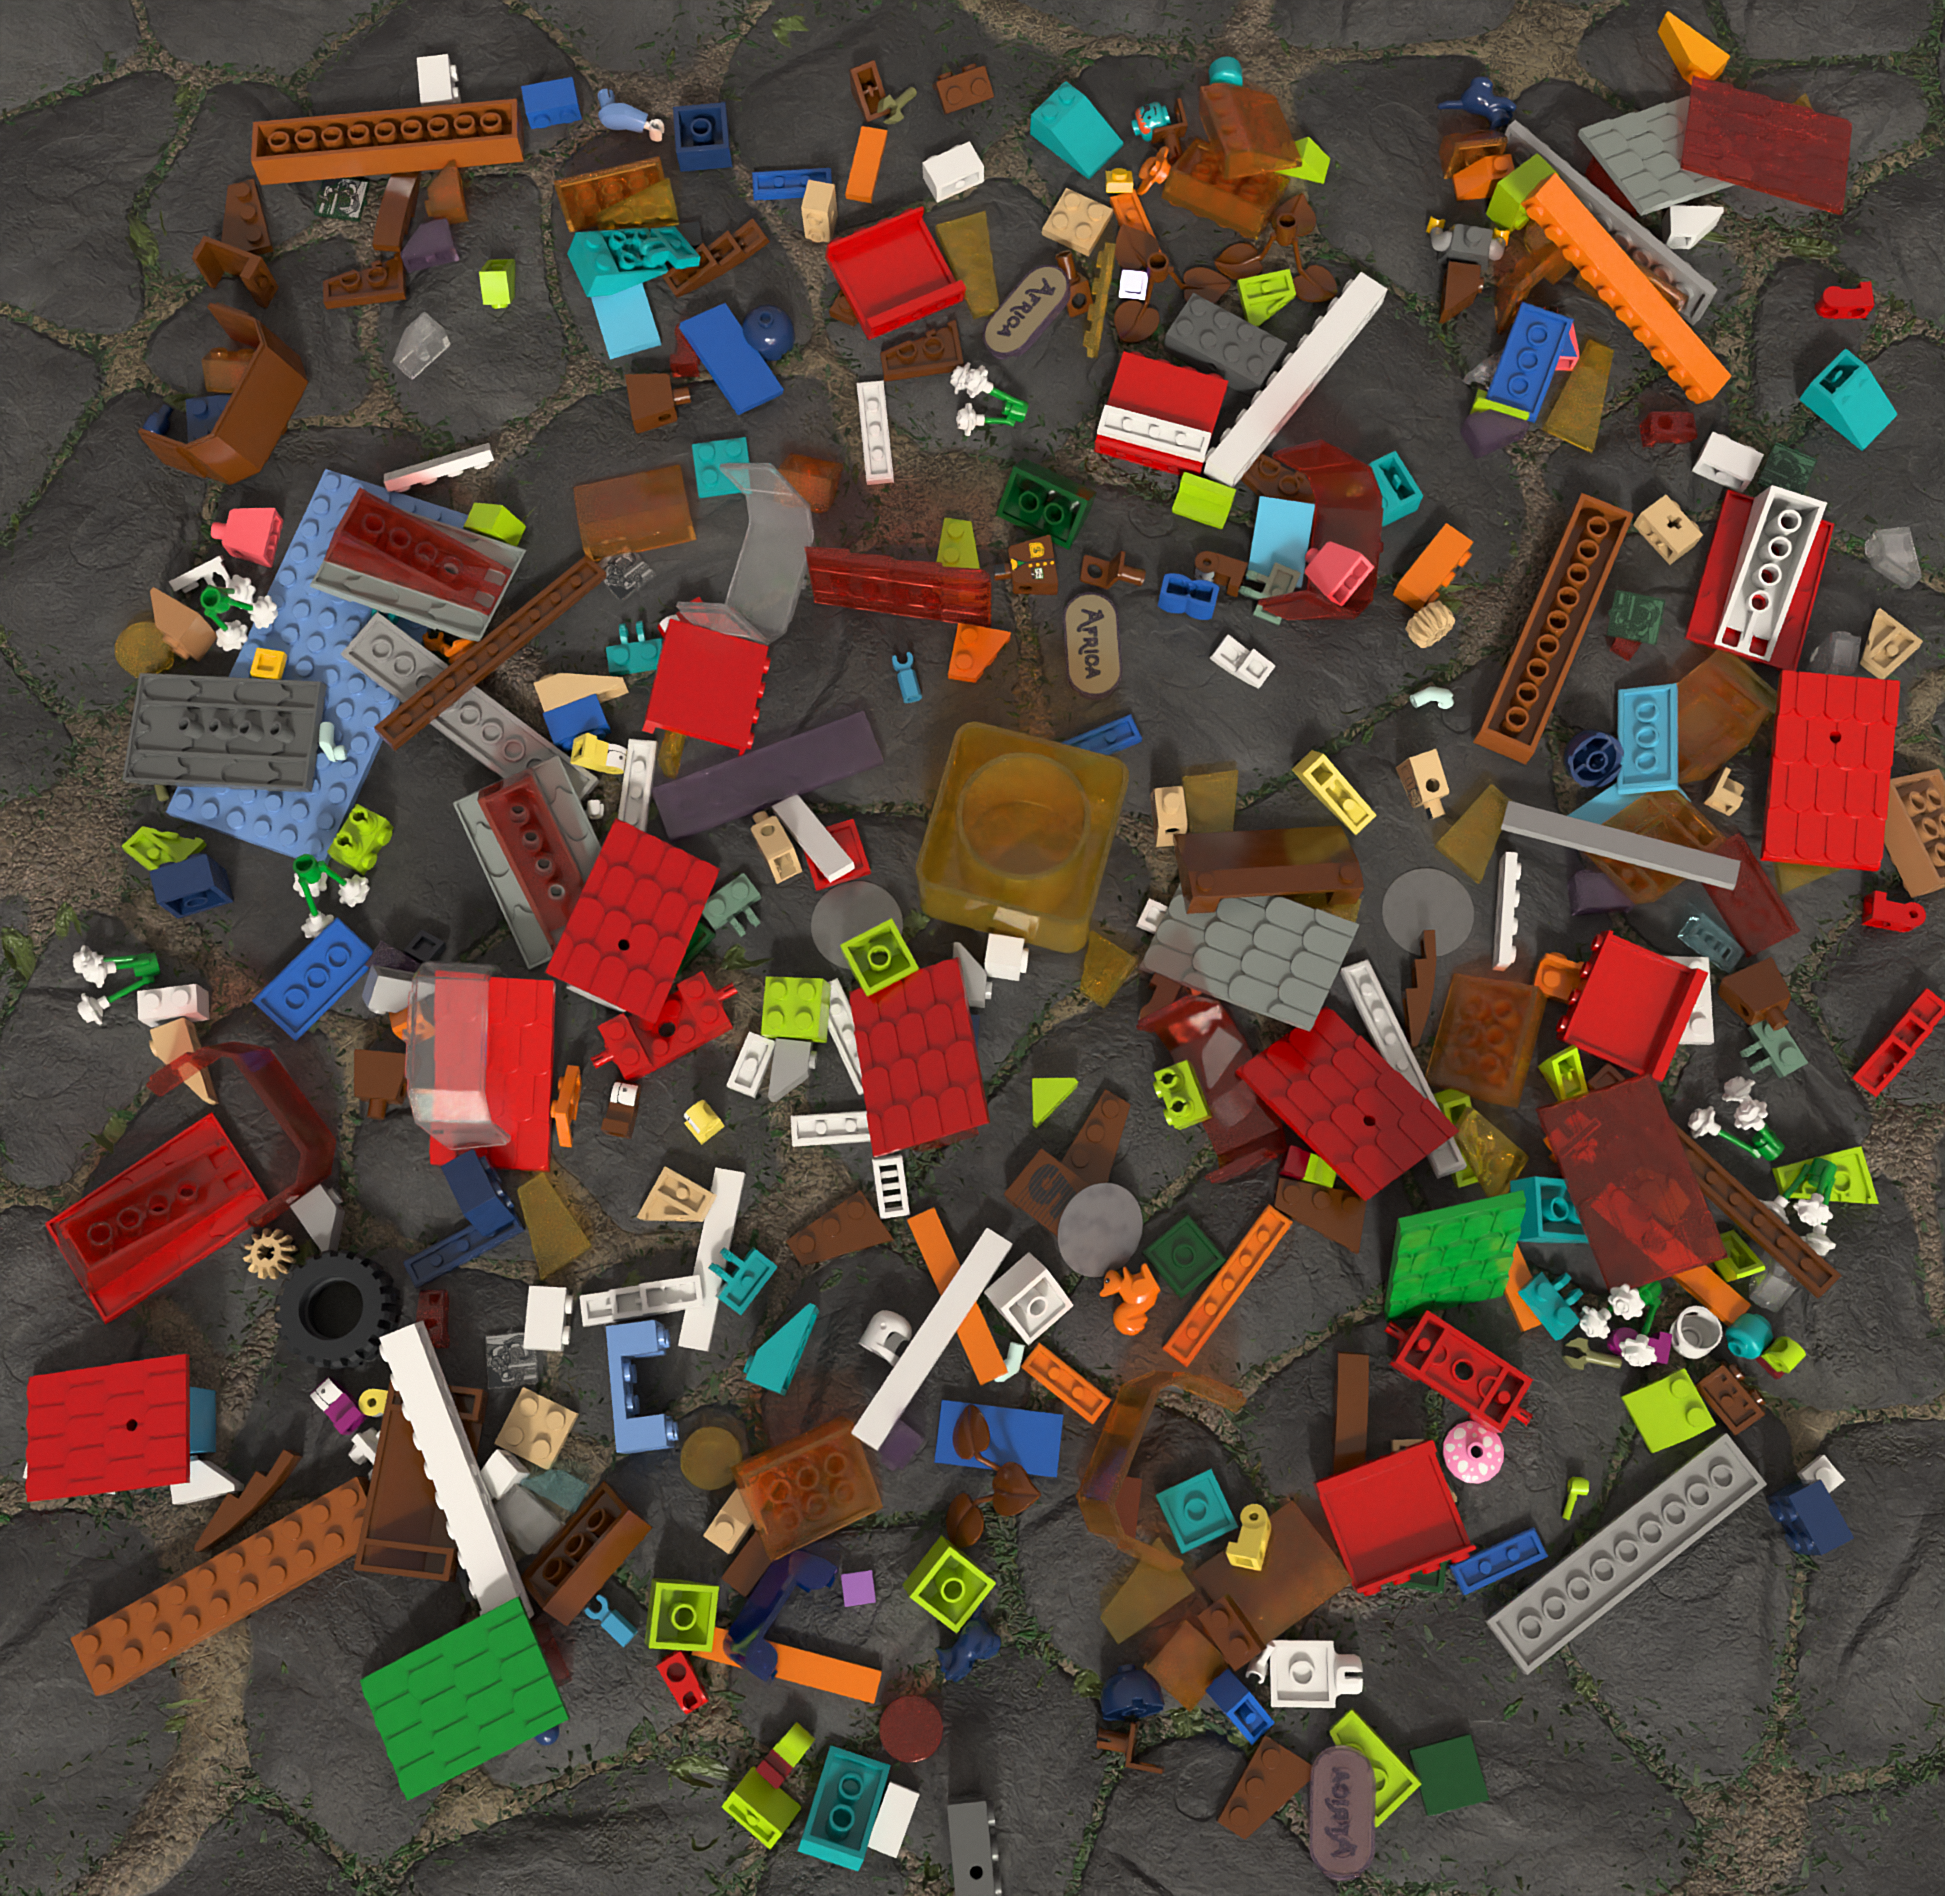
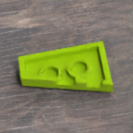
M944 517L931 589L932 598L986 605L971 521Z
M1862 1146L1814 1157L1828 1160L1838 1167L1834 1176L1836 1180L1832 1187L1829 1201L1879 1204ZM1814 1158L1772 1168L1780 1196L1784 1194L1801 1173L1804 1164L1811 1165ZM1806 1177L1790 1198L1810 1200L1811 1195L1816 1192L1817 1188L1808 1183L1809 1177Z
M1352 1707L1330 1728L1329 1732L1337 1749L1352 1750L1367 1762L1372 1776L1371 1819L1377 1828L1422 1784V1781Z

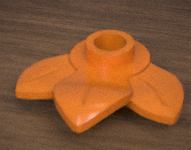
M1167 146L1161 147L1156 157L1148 158L1141 166L1139 177L1142 181L1137 189V195H1143L1153 183L1161 184L1167 178L1171 170V165L1167 163L1166 159L1169 151Z

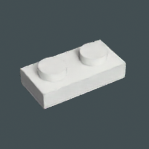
M749 1032L726 1086L755 1098L773 1056L775 1041Z

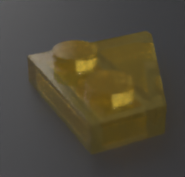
M1092 930L1089 934L1084 974L1080 984L1081 994L1102 1008H1105L1137 966L1138 960Z

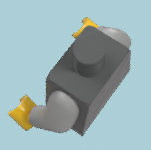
M1430 216L1426 232L1430 233L1433 248L1439 251L1437 263L1448 264L1450 261L1481 265V270L1487 271L1489 259L1496 261L1503 256L1505 246L1508 245L1510 229L1498 230V228H1494L1493 232L1491 229L1477 226L1454 224L1449 230L1443 232L1446 220H1438Z

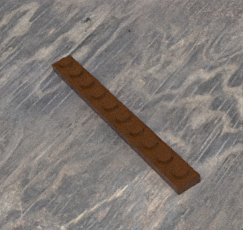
M588 555L584 556L374 727L375 732L396 751L606 579V572Z
M1609 1063L1588 1081L1586 1085L1594 1094L1817 1299L1842 1276Z

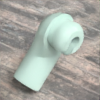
M1429 686L1410 695V701L1415 708L1430 701H1437L1439 707L1443 709L1450 708L1454 704L1453 693L1449 689Z
M323 722L320 724L319 731L320 747L330 761L338 762V760H345L347 758L345 746H336L334 743V725L330 722Z
M1010 1342L1007 1359L1004 1360L1008 1373L994 1379L996 1382H1004L1018 1373L1025 1345Z

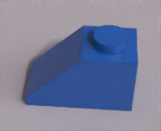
M1228 1668L1205 1689L1206 1693L1251 1745L1275 1723L1250 1691Z

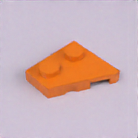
M958 623L948 678L976 683L983 674L984 669L997 657V653L1004 644L1010 641L1011 632Z
M567 1065L564 1077L560 1076L558 1081V1100H553L551 1106V1117L555 1118L559 1144L563 1147H572L573 1144L570 1125L572 1120L576 1121L582 1086L579 1066Z

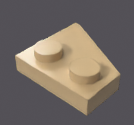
M1879 608L1874 615L1860 665L1878 679H1885L1915 652L1923 641Z
M664 1167L637 1218L644 1221L703 1222L717 1195L674 1170Z

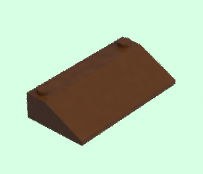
M1341 826L1173 835L1186 914L1215 912L1222 898L1325 892L1327 905L1356 904L1364 889L1359 861Z
M390 1378L353 1570L455 1582L459 1563L457 1556L459 1549L455 1539H452L448 1534L446 1528L448 1519L444 1509H440L436 1502V1487L433 1479L430 1480L425 1473L424 1462L426 1461L422 1450H418L414 1444L413 1426L411 1421H408L403 1414L402 1403L404 1402L400 1392L394 1389ZM448 1385L477 1461L489 1393L483 1389Z

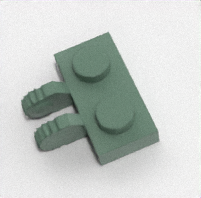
M1276 562L1269 577L1252 570H1247L1246 577L1252 581L1265 584L1263 592H1257L1247 586H1241L1238 592L1252 599L1259 600L1253 616L1279 626L1301 573Z
M743 873L707 899L702 915L714 931L729 922L736 933L742 937L746 934L745 929L736 920L735 916L744 912L752 925L755 927L759 925L760 921L750 906L760 900L761 895Z
M1763 1020L1747 1028L1756 1043L1739 1052L1742 1058L1749 1057L1756 1053L1758 1049H1761L1766 1057L1765 1060H1760L1752 1065L1750 1070L1753 1074L1771 1065L1780 1079L1808 1063L1785 1026L1773 1031L1767 1021Z

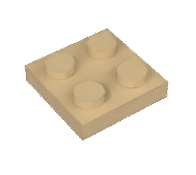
M1066 188L1042 228V235L1089 256L1110 221L1113 209Z
M523 1387L494 1444L551 1471L579 1414Z

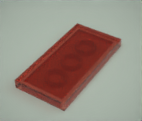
M1740 832L1703 850L1704 852L1741 861L1734 890L1701 883L1747 958L1800 932V929Z

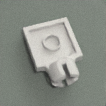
M1269 1640L1275 1644L1270 1654L1271 1707L1336 1708L1335 1700L1338 1695L1359 1694L1362 1692L1363 1679L1360 1676H1345V1672H1363L1361 1658L1355 1654L1336 1653L1333 1648V1640Z

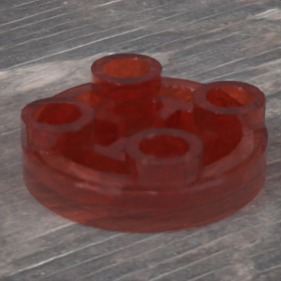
M921 1695L901 1696L892 1701L885 1709L880 1720V1738L887 1752L897 1760L908 1763L922 1761L931 1756L941 1742L943 1722L940 1712L930 1700Z

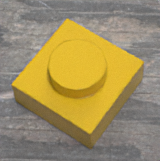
M1123 168L1105 171L1106 193H1133L1132 171H1127Z
M256 648L250 671L251 676L258 679L282 680L288 656L282 651Z

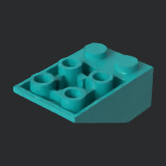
M648 228L575 233L567 255L587 297L613 295L668 272L665 263L659 266L652 265L648 262V257L642 255L639 250L641 241L649 240L650 231Z
M1846 348L1810 383L1799 398L1802 403L1861 451L1898 415L1868 366Z
M1393 451L1369 463L1320 497L1318 501L1344 544L1347 545L1417 511L1423 494L1397 452Z

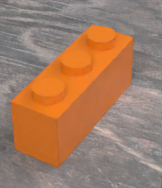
M1446 523L1399 581L1393 595L1417 612L1429 603L1436 602L1440 596L1438 590L1442 585L1447 588L1456 576V573L1453 571L1458 565L1463 568L1472 556L1469 550L1473 541Z

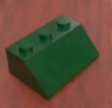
M1023 458L1013 466L995 516L1040 537L1051 535L1053 543L1069 550L1089 515L1097 492Z

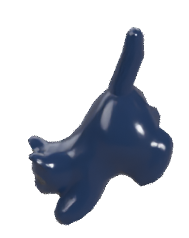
M1483 76L1474 77L1471 80L1470 86L1462 93L1459 100H1446L1437 105V108L1440 110L1463 109L1468 113L1487 118L1490 124V133L1496 128L1508 124L1509 119L1513 117L1512 112L1517 107L1507 97L1495 96L1493 94V83L1490 79Z
M984 1600L970 1616V1620L963 1627L954 1646L946 1649L935 1648L938 1654L940 1670L945 1673L944 1677L946 1680L952 1679L955 1683L960 1681L972 1670L976 1659H990L1000 1649V1636L993 1632L989 1623L981 1617Z

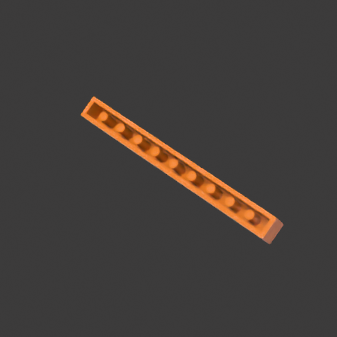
M1553 173L1541 180L1521 202L1527 215L1538 223L1544 230L1547 238L1559 247L1563 256L1573 263L1580 271L1582 278L1595 288L1599 297L1609 304L1616 312L1618 319L1630 328L1634 337L1644 344L1651 352V356L1665 368L1669 377L1680 385L1691 401L1699 404L1713 399L1732 375L1556 173Z

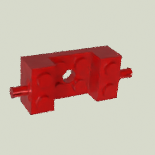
M703 971L676 984L679 991L667 996L655 1024L634 1014L627 1018L622 1013L597 1026L604 1038L606 1050L590 1057L595 1068L597 1069L612 1060L619 1067L627 1082L632 1083L733 1029L724 1011L722 1002L738 993L733 983L731 982L725 987L716 990L709 984ZM665 1023L675 1025V1032L670 1037L660 1035V1028Z
M1428 1310L1421 1312L1413 1325L1407 1330L1402 1329L1392 1321L1387 1324L1384 1332L1399 1340L1397 1351L1389 1365L1413 1381H1422L1467 1411L1469 1418L1493 1434L1501 1433L1511 1416L1525 1425L1530 1422L1529 1419L1532 1418L1533 1414L1520 1407L1519 1403L1533 1379ZM1459 1362H1464L1470 1367L1471 1374L1467 1380L1458 1378L1455 1373V1367Z

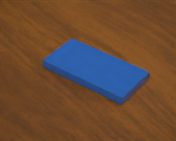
M1521 302L1485 399L1529 412L1527 421L1535 423L1574 319Z
M726 303L680 322L679 329L737 415L783 394V387L758 350H755L748 344L743 335L741 325Z
M336 917L252 999V1002L297 1041L381 957Z
M942 1400L934 1463L994 1470L977 1461L975 1456L969 1460L960 1458L954 1449L952 1437L955 1424L965 1407L971 1403ZM973 1404L978 1407L985 1417L990 1431L989 1446L985 1451L980 1452L984 1458L999 1466L1007 1462H1016L1025 1469L1027 1474L1057 1478L1063 1415Z

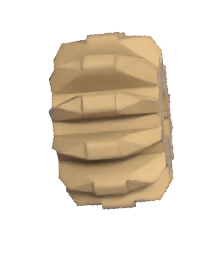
M1436 601L1429 603L1426 607L1421 608L1419 612L1414 613L1413 618L1408 621L1405 630L1415 644L1420 648H1426L1427 646H1432L1437 641L1439 642L1442 637L1446 636L1447 632L1453 628L1455 618L1446 605Z
M268 1228L263 1229L262 1237L258 1234H253L252 1239L255 1243L253 1245H244L245 1249L251 1251V1254L243 1257L245 1262L251 1263L248 1268L249 1272H258V1278L265 1279L269 1275L274 1280L278 1279L279 1271L288 1274L289 1268L286 1266L287 1263H296V1259L290 1257V1254L298 1250L296 1246L290 1245L293 1240L292 1236H283V1230L275 1229L272 1233ZM269 1249L275 1250L271 1252L272 1254H274L272 1259L267 1258L268 1256H270L269 1254H267Z

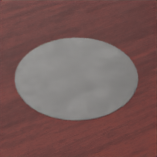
M1421 868L1404 873L1390 885L1383 899L1382 917L1391 938L1406 951L1421 956L1419 936L1423 930H1435L1436 956H1442L1457 949L1469 936L1474 922V907L1469 893L1456 878L1440 870Z
M865 881L842 883L830 889L817 903L811 919L812 937L817 949L828 961L839 967L850 969L841 952L840 945L891 918L902 935V914L895 899L882 887Z
M1098 1183L1083 1189L1072 1198L1063 1211L1058 1227L1060 1253L1071 1269L1084 1276L1102 1277L1109 1270L1117 1271L1130 1260L1139 1245L1143 1228L1141 1209L1135 1197L1127 1189L1117 1184Z

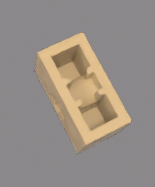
M808 180L801 206L805 238L814 242L829 243L832 241L838 218L835 184Z
M1664 495L1641 512L1633 524L1669 565L1695 547L1703 536L1698 525L1690 521L1681 511L1680 506L1667 495Z

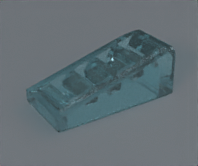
M1704 913L1692 916L1677 936L1703 957H1709L1710 962L1726 973L1732 971L1745 952L1738 943ZM1707 935H1710L1711 937L1706 943L1704 939ZM1717 942H1720V946L1715 951L1713 948L1715 947ZM1728 948L1729 950H1731V952L1728 954L1726 959L1722 958V955Z

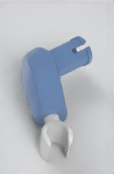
M606 88L598 92L597 97L601 107L598 117L606 128L611 130L627 129L642 133L643 129L649 130L650 139L658 142L662 140L664 124L661 120L653 119L650 122L646 121L648 114L628 104L615 103L614 92L611 89L609 90V95Z

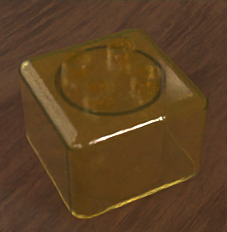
M973 721L963 724L955 733L916 863L918 899L922 911L935 919L991 934L1024 938V943L1070 954L1081 950L1089 937L1122 817L1129 783L1127 766L1121 760L1112 756L982 722Z

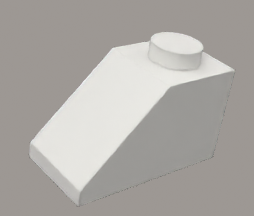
M498 1449L480 1471L491 1500L494 1497L497 1500H504L531 1474L512 1452Z
M198 1455L190 1456V1483L170 1485L173 1504H188L224 1496L228 1493L242 1492L245 1489L244 1484L211 1461L198 1460Z

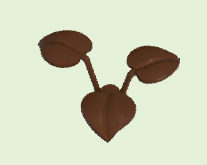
M1303 193L1286 201L1274 212L1271 218V225L1275 232L1270 234V239L1260 255H1258L1257 250L1253 246L1246 243H1238L1225 249L1214 260L1216 268L1225 276L1234 280L1249 278L1262 273L1263 266L1260 261L1265 258L1275 240L1281 246L1293 244L1297 271L1300 274L1293 279L1296 296L1306 302H1321L1333 299L1337 295L1336 281L1327 269L1318 265H1311L1305 271L1302 268L1298 237L1309 234L1316 226V216Z
M1125 224L1121 226L1115 244V256L1119 266L1136 270L1144 267L1147 269V277L1149 278L1144 304L1142 305L1136 300H1129L1122 303L1115 312L1114 325L1121 341L1125 343L1141 342L1152 336L1157 330L1159 313L1153 308H1148L1154 283L1163 282L1169 274L1177 286L1185 290L1184 299L1186 303L1191 295L1195 293L1216 304L1230 288L1231 282L1225 276L1202 267L1191 268L1186 271L1183 277V284L1175 274L1174 268L1169 266L1168 257L1164 253L1159 252L1158 241L1151 234L1131 228Z
M973 1404L965 1407L955 1424L952 1437L954 1449L960 1458L969 1460L975 1456L977 1461L998 1472L992 1482L994 1494L979 1497L973 1501L968 1493H961L951 1502L947 1512L946 1527L950 1542L958 1549L972 1546L982 1535L984 1516L981 1509L978 1508L981 1503L993 1500L996 1512L1001 1516L1010 1517L1027 1509L1041 1496L1040 1491L1031 1482L1027 1472L1020 1464L1007 1462L999 1466L981 1455L980 1452L985 1451L989 1446L990 1431L985 1417L978 1407Z

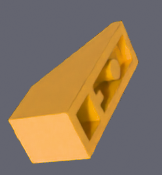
M1669 11L1665 14L1657 32L1682 78L1689 82L1691 86L1704 93L1721 75L1730 55Z

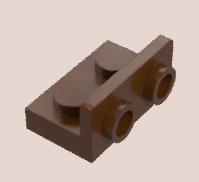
M1723 1359L1719 1362L1718 1367L1695 1382L1694 1386L1736 1436L1766 1415L1764 1404L1767 1402L1755 1387L1750 1389L1743 1381L1746 1377L1735 1363L1730 1365L1726 1359Z

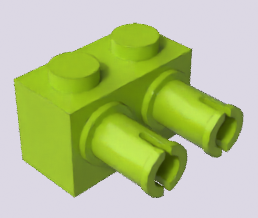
M356 804L343 827L336 834V838L334 837V841L327 850V853L338 863L364 876L367 870H370L375 865L377 854L382 846H385L390 841L394 827L386 818Z
M1185 1060L1154 1072L1156 1081L1153 1082V1086L1159 1098L1163 1097L1167 1108L1163 1109V1113L1169 1126L1174 1125L1175 1129L1182 1130L1213 1118L1190 1061Z

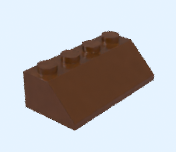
M603 1481L523 1572L520 1578L542 1610L568 1626L595 1593L602 1588L614 1571L623 1564L633 1549L645 1538L646 1534L652 1529V1526L627 1500L607 1482Z

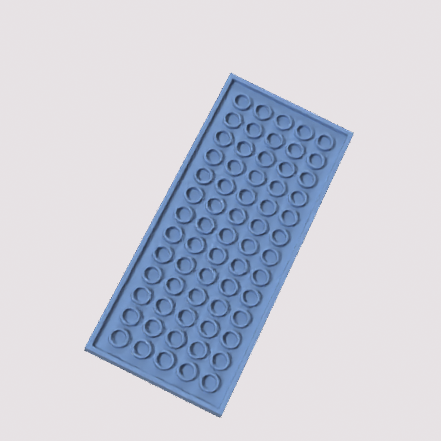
M325 469L267 595L271 596L272 602L277 605L278 616L272 624H269L268 628L262 627L258 629L255 623H253L247 636L248 641L244 643L229 677L253 678L250 671L256 648L285 652L288 657L282 680L318 681L327 685L321 723L330 722L334 725V743L336 746H345L347 758L343 761L332 762L318 744L312 792L230 789L221 787H177L166 813L293 858L303 854H310L315 857L317 862L323 860L328 865L331 856L327 853V850L334 841V837L336 838V834L339 833L348 819L383 741L375 732L374 727L396 710L400 701L341 656L343 650L372 619L373 608L355 601L349 602L310 587V584L359 496L466 530L463 526L468 515L395 491L387 492L386 488ZM384 613L382 616L388 620L389 613ZM402 617L399 619L398 624L395 625L423 647V634L428 632L430 635L432 630L429 627Z

